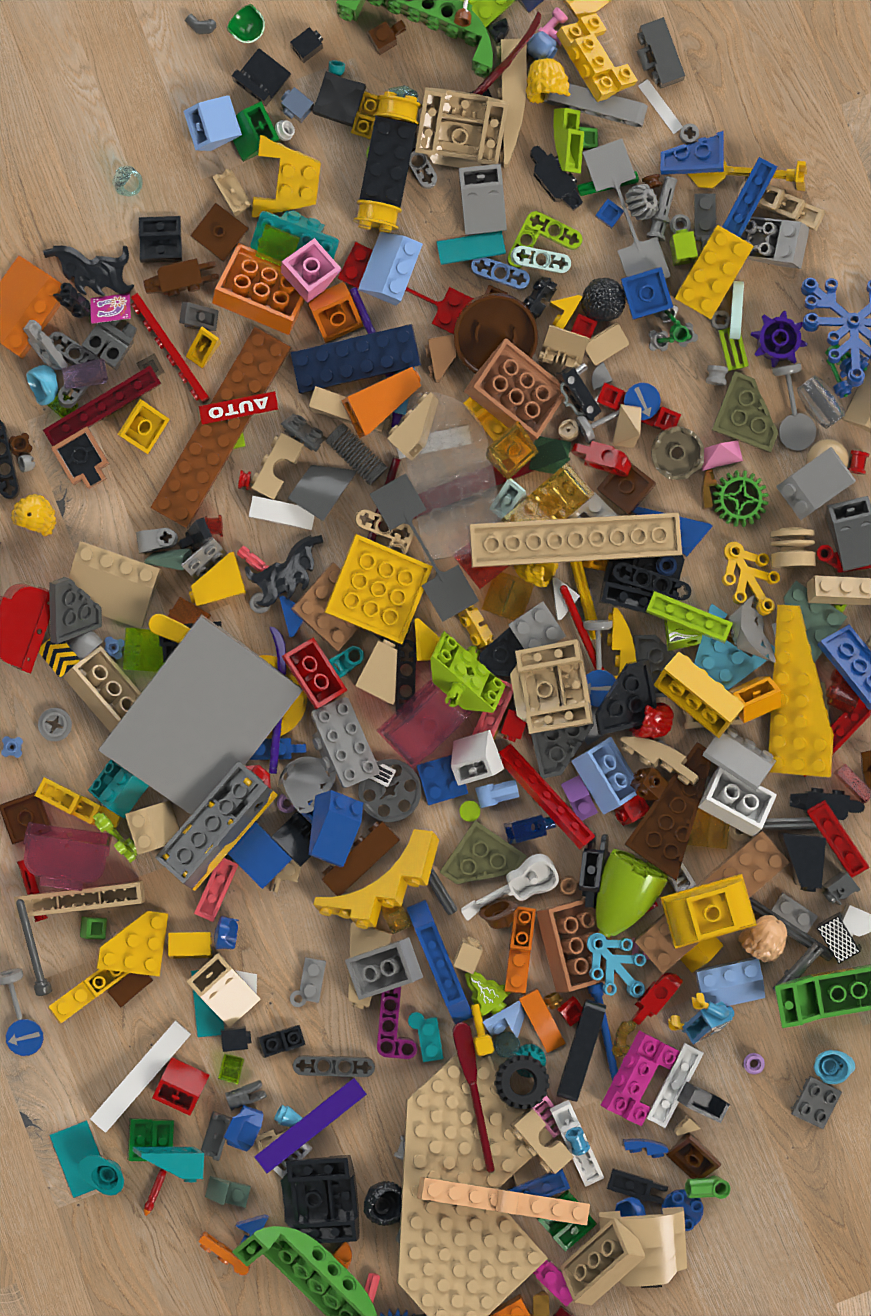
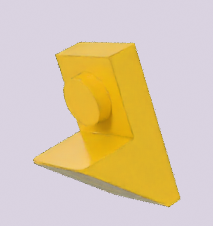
M576 295L551 301L550 306L563 313L556 316L552 325L565 329L581 302L582 296Z

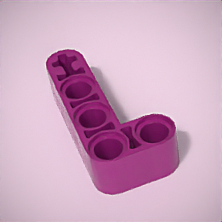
M400 986L394 988L393 994L385 995V992H382L377 1051L381 1056L387 1058L411 1059L417 1052L416 1042L411 1038L397 1037L401 997ZM388 999L394 1000L396 1002L395 1009H386L384 1006L385 1001ZM384 1021H392L394 1023L393 1030L386 1031L382 1026ZM385 1041L390 1042L393 1046L389 1052H384L381 1049V1044ZM405 1043H409L414 1049L412 1053L406 1054L402 1051V1046Z

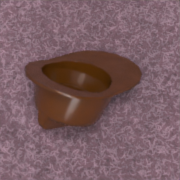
M504 898L496 899L482 907L479 911V916L493 929H507L514 920V911L518 908V904Z

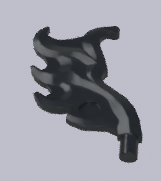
M53 246V248L43 250L45 258L53 256L59 258L63 274L68 280L75 277V287L81 294L87 295L84 290L86 286L101 296H105L102 292L104 287H108L119 294L129 293L134 287L133 284L127 286L123 281V269L129 260L127 246H123V254L118 258L96 256L92 260L87 259L78 250L70 246Z
M310 535L301 539L291 548L284 563L276 562L260 573H252L249 566L245 567L248 580L256 583L263 592V599L256 601V605L269 607L284 592L287 593L286 599L288 600L293 596L296 587L300 583L303 584V591L308 587L309 576L306 571L309 570L311 572L314 569V559L311 551L314 545L324 543L322 535L314 537Z

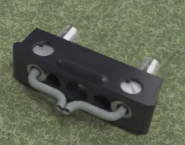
M582 363L576 369L574 367H566L560 373L557 372L555 375L561 384L560 390L565 397L563 402L565 406H571L576 415H583L588 421H594V418L602 410L598 406L599 403L596 402L598 396L595 399L593 398L579 376L588 369L586 364Z

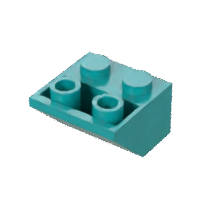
M110 760L88 791L106 808L125 819V814L131 811L149 785L113 760Z

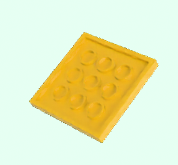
M355 534L324 613L401 645L424 590L422 585L427 583L433 566Z

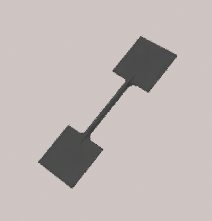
M405 473L370 493L390 531L404 523L410 525L433 565L436 576L434 579L423 584L422 587L442 622L479 602L459 565L446 572H442L437 568L413 526V518L427 509L407 474Z

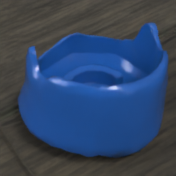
M225 916L219 918L214 934L215 949L231 950L235 948L238 919Z

